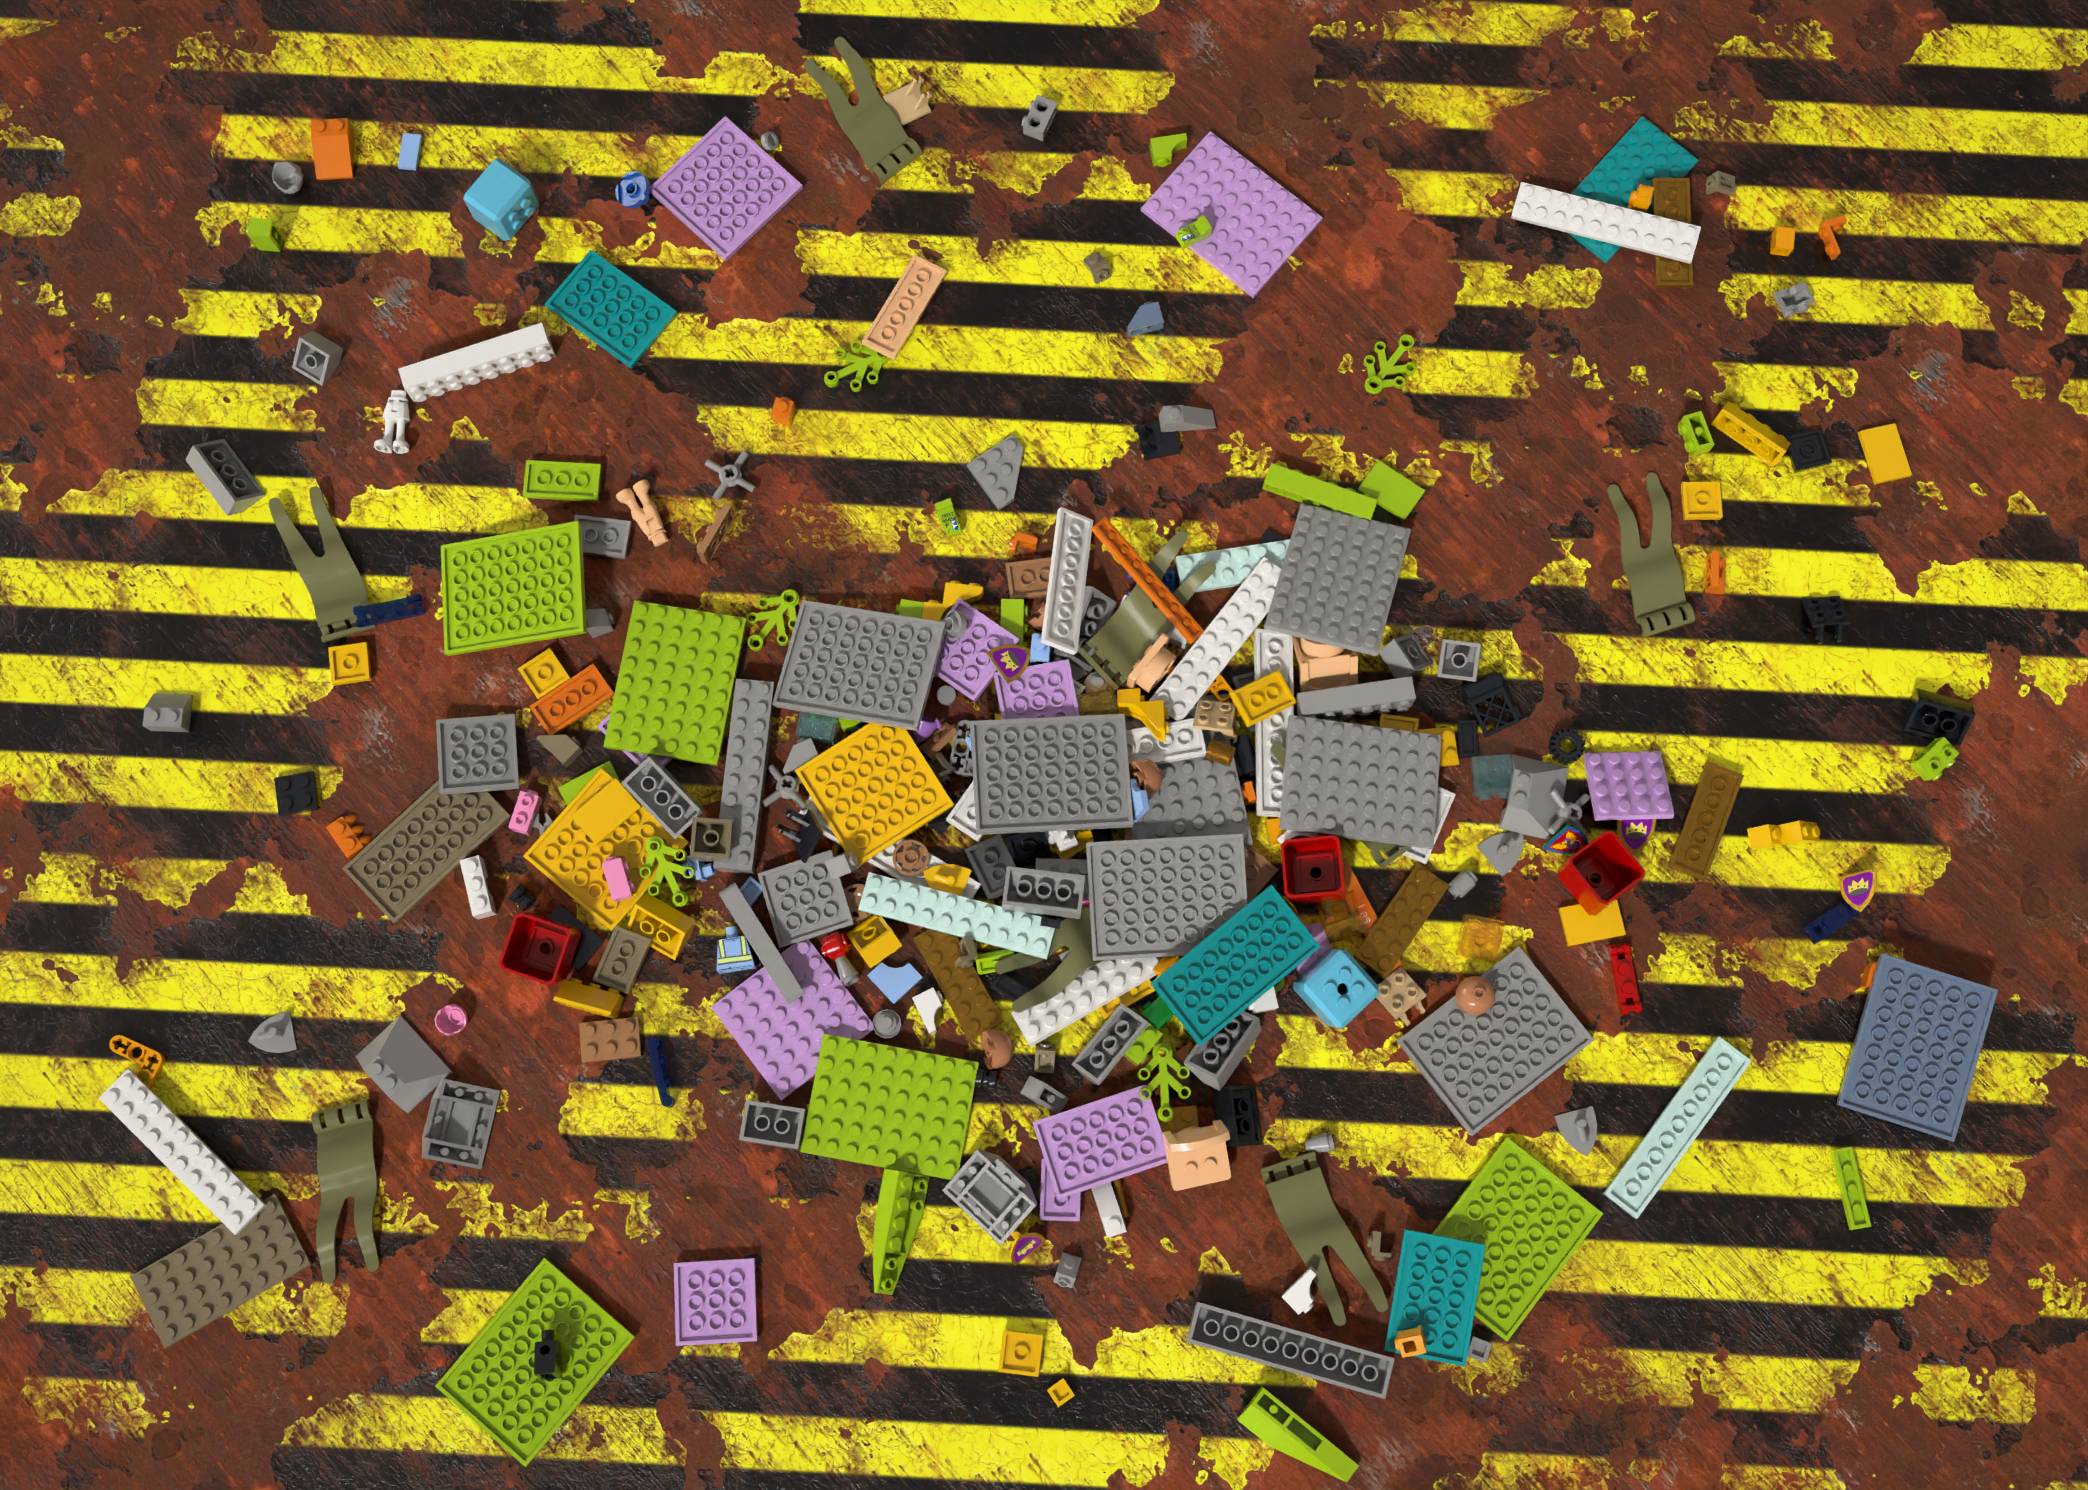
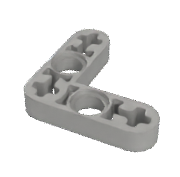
M962 720L956 726L958 733L954 736L949 764L954 770L952 772L954 775L973 778L971 770L972 759L969 758L970 749L965 739L962 738V730L960 729L964 725H967V728L970 729V721ZM966 731L965 737L969 735L970 731ZM957 744H966V751L963 753L956 750ZM954 755L966 757L965 759L961 758L963 768H960L959 771H956L953 766L958 761V757H954Z

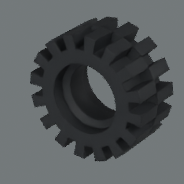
M1572 728L1558 730L1549 740L1548 749H1550L1549 754L1553 755L1552 759H1557V763L1561 764L1563 762L1564 765L1577 761L1584 754L1583 752L1586 748L1584 747L1586 743L1582 740L1583 736H1579V732L1577 730L1574 732ZM1562 740H1570L1573 743L1574 749L1571 753H1565L1560 749V742Z

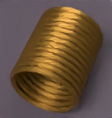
M1212 739L1207 748L1205 758L1229 767L1236 748Z

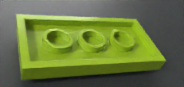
M526 460L523 497L599 502L602 465Z

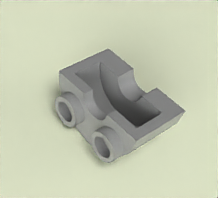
M1805 282L1794 285L1787 290L1785 288L1776 291L1773 294L1785 319L1793 316L1798 311L1800 314L1810 309L1809 305L1815 301Z

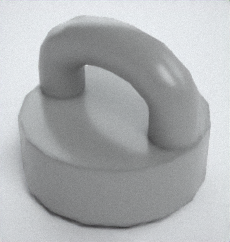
M769 131L761 136V148L764 151H771L778 147L779 142L775 133Z

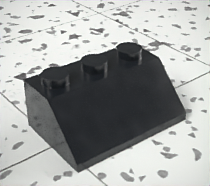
M1916 688L1908 705L1903 730L1932 739L1945 737L1950 744L1960 746L1976 715L1973 703Z
M1255 1085L1225 1086L1220 1091L1215 1088L1211 1089L1214 1120H1221L1229 1130L1230 1139L1225 1141L1226 1148L1262 1145Z

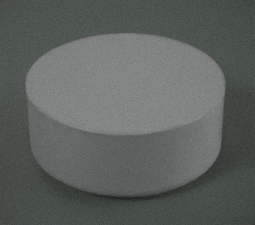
M942 686L937 691V699L942 705H951L956 699V692L950 686Z

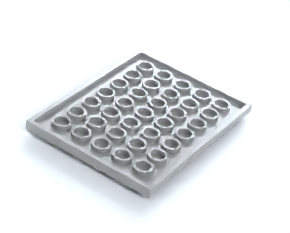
M1301 503L1264 629L1377 656L1411 529L1375 520L1368 521L1353 515Z
M802 600L772 705L777 708L919 731L947 624L946 622Z
M1197 704L1184 720L1194 718ZM1125 717L1126 730L1146 727L1137 718ZM1171 718L1165 719V722H1175ZM1202 729L1206 751L1212 739L1231 746L1230 740L1228 743L1220 731ZM1205 756L1157 765L1163 771L1162 784L1154 795L1148 797L1150 809L1137 822H1133V827H1130L1132 840L1243 834L1244 847L1253 845L1234 756L1229 767L1206 759Z
M1125 714L970 721L976 835L1133 827Z
M1289 715L1279 829L1433 849L1441 735Z
M1243 834L1086 843L1093 961L1184 956L1248 904Z
M1517 947L1480 976L1487 979L1495 990L1494 1004L1486 1013L1473 1016L1462 1012L1457 1006L1454 996L1396 1041L1470 1136L1481 1130L1594 1041L1592 1036L1520 947Z

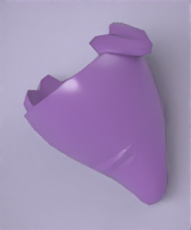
M923 715L919 731H907L918 747L933 734L936 728L939 730L942 728L937 717L933 720Z

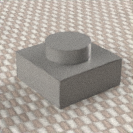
M1471 1336L1467 1356L1486 1363L1492 1343Z

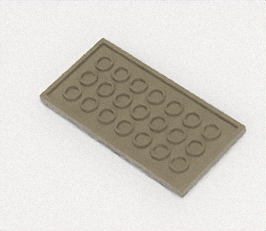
M438 780L342 869L394 924H397L460 865V860L468 858L506 823L511 816L487 791L440 795Z
M273 1194L263 1200L266 1206L238 1235H234L224 1224H221L130 1276L165 1348H169L313 1265L278 1194Z

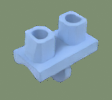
M690 856L686 857L687 863L682 865L694 868L696 880H701V882L708 881L707 877L716 874L712 863L705 865L704 861H692Z

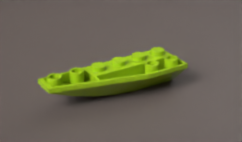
M884 1168L874 1228L873 1279L875 1293L893 1295L922 1219L929 1176Z
M1263 1387L1258 1390L1237 1418L1241 1424L1268 1446L1340 1480L1348 1482L1359 1467L1358 1464Z

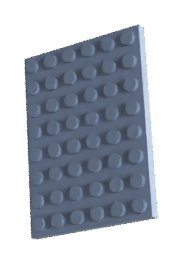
M1880 953L1836 1105L1954 1142L1998 990Z

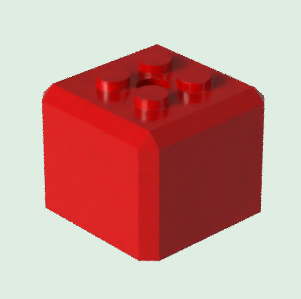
M1605 831L1572 855L1558 869L1557 876L1588 915L1596 916L1645 877V870L1614 832ZM1591 875H1595L1598 877V884H1594L1590 881Z
M1335 835L1289 839L1281 844L1284 891L1292 903L1302 904L1343 900L1347 896L1343 845ZM1318 868L1322 871L1321 876L1316 879L1312 878L1311 871Z
M519 913L514 917L499 965L502 970L546 985L560 984L567 978L581 932L577 927L536 913ZM546 942L551 946V951L548 954L542 951V945Z

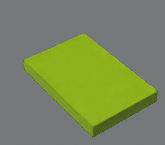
M1380 460L1377 461L1357 490L1363 495L1369 494L1373 496L1374 499L1378 500L1377 504L1402 521H1405L1425 492L1424 489Z
M610 761L558 787L567 806L600 768L613 779L616 778L621 784Z

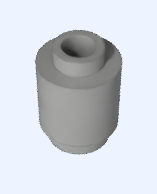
M1467 869L1465 872L1459 873L1448 884L1450 885L1448 890L1454 897L1457 898L1459 896L1462 898L1476 885L1475 883L1478 880Z

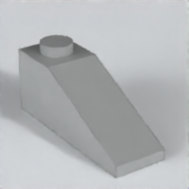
M1184 405L1163 406L1158 415L1161 432L1216 428L1213 410Z

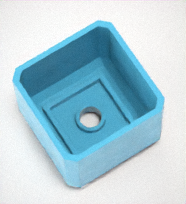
M500 158L493 160L467 190L463 198L473 218L504 241L511 240L539 207V199L530 180Z
M1328 949L1293 982L1295 992L1325 1025L1336 1028H1344L1379 995V986L1347 950ZM1341 983H1344L1347 987L1343 995L1337 991V987Z

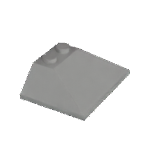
M1513 754L1509 770L1512 778L1506 808L1501 813L1499 829L1545 840L1552 839L1557 832L1551 834L1548 828L1557 821L1556 811L1559 806L1549 792L1556 788L1561 797H1564L1569 767Z
M401 1015L356 1056L363 1070L407 1114L438 1087L442 1078L446 1079L453 1073Z
M442 1078L431 1099L422 1136V1158L481 1169L500 1091Z
M977 1149L942 1190L1000 1246L1037 1205L1030 1184L1001 1156L981 1149Z

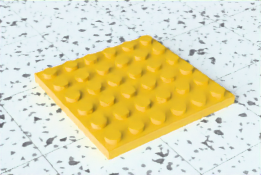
M869 723L795 770L844 851L852 850L858 859L859 866L954 806L906 729Z
M600 768L523 857L613 932L615 927L633 909L637 901L648 891V887L653 884L659 866L657 858L652 866L653 874L650 878H642L639 873L640 869L645 866L649 854L646 851L647 840L651 837H660L663 839L665 846L677 850H684L689 842L681 835L674 839L627 790L641 808L596 846L571 815L614 780ZM657 843L652 844L654 850L658 848ZM664 854L666 860L673 863L675 860L674 856ZM612 856L621 857L623 862L627 861L630 870L627 876L629 880L633 881L635 891L632 892L633 897L618 902L612 901L602 863ZM648 869L643 871L645 876L649 874Z

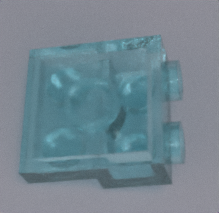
M1510 754L1471 757L1473 797H1479V801L1490 800V796H1498V799H1507L1512 778Z

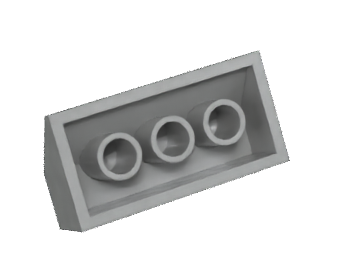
M225 439L192 446L185 460L227 516L242 513L265 497V492Z
M1085 586L1078 650L1112 617L1117 603L1092 586ZM1094 646L1087 653L1091 656L1098 649L1096 646ZM1054 648L1051 655L1054 657H1060L1062 660L1069 659V663L1087 671H1092L1093 669L1078 651L1074 655Z
M653 755L642 762L621 783L674 839L692 825L693 817L699 818L706 811Z
M1007 866L1002 910L1080 919L1085 875Z
M1121 1003L1074 1060L1072 1065L1092 1083L1100 1085L1148 1026L1149 1022Z
M1243 1011L1202 1046L1196 1044L1185 1059L1184 1065L1203 1083L1220 1091L1262 1031L1259 1018Z

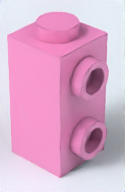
M527 790V792L520 791L508 826L512 831L531 836L533 821L539 813L543 801L538 796V792Z
M617 856L607 858L606 862L602 863L612 901L618 902L633 897L632 892L635 891L633 881L629 880L627 873L630 872L627 861L623 862V859L621 857L617 858Z

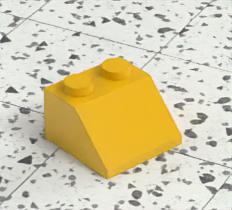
M878 915L871 916L846 934L870 968L879 964L884 958L896 952L902 946L882 916Z

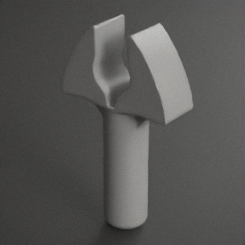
M545 813L546 822L544 826L540 823V814L536 815L532 824L533 828L539 829L540 836L553 823V820L547 813Z

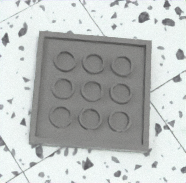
M515 714L436 720L440 795L519 789Z
M832 850L810 856L806 863L798 860L758 873L779 948L855 925L841 877L832 880L825 861L834 857Z

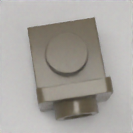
M1717 171L1706 177V194L1710 195L1717 191L1731 196L1735 193V176Z
M1048 1041L1037 1043L1034 1072L1054 1073L1055 1044Z

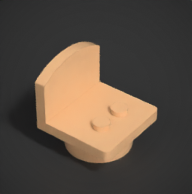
M1163 633L1154 645H1150L1144 653L1145 656L1142 660L1139 659L1133 666L1134 670L1121 687L1134 689L1139 685L1146 692L1150 693L1158 685L1177 658V656L1167 650L1169 636ZM1108 659L1104 661L1103 668L1110 663ZM1118 672L1111 679L1116 681L1122 675Z
M1293 636V646L1299 662L1301 693L1358 684V655L1356 651Z
M1221 1120L1213 1121L1212 1126L1202 1128L1196 1126L1187 1127L1175 1134H1172L1171 1131L1162 1132L1171 1186L1175 1191L1231 1178L1225 1142L1230 1139V1134Z

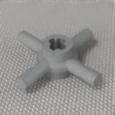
M745 451L741 452L733 465L722 467L710 459H707L705 462V466L719 473L721 484L712 496L715 500L719 501L727 487L740 485L752 493L755 491L756 486L744 480L740 471L741 466L749 456Z
M774 764L770 765L768 770L778 782L776 784V791L763 799V804L767 807L782 797L784 799H793L802 811L806 810L808 805L798 795L799 784L802 783L798 776L796 778L783 776Z
M1556 788L1551 790L1549 793L1559 808L1556 811L1557 821L1548 828V831L1551 834H1555L1564 824H1568L1581 830L1587 837L1589 834L1579 820L1582 817L1581 807L1590 797L1587 794H1583L1575 803L1565 802Z

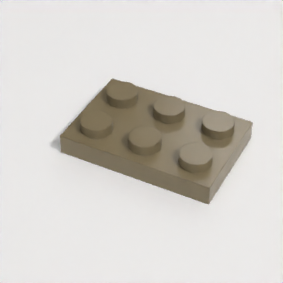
M616 926L592 980L629 995L653 940Z

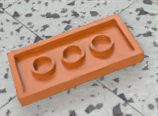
M591 664L529 707L548 735H557L614 697V693L595 665Z

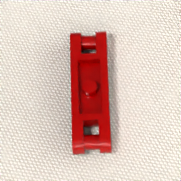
M1623 943L1622 946L1609 945L1608 951L1621 1015H1626L1628 1012L1633 1011L1640 1013L1642 1012V1005L1636 985L1630 944ZM1623 953L1624 959L1618 960L1617 954ZM1631 998L1632 1004H1627L1625 999Z

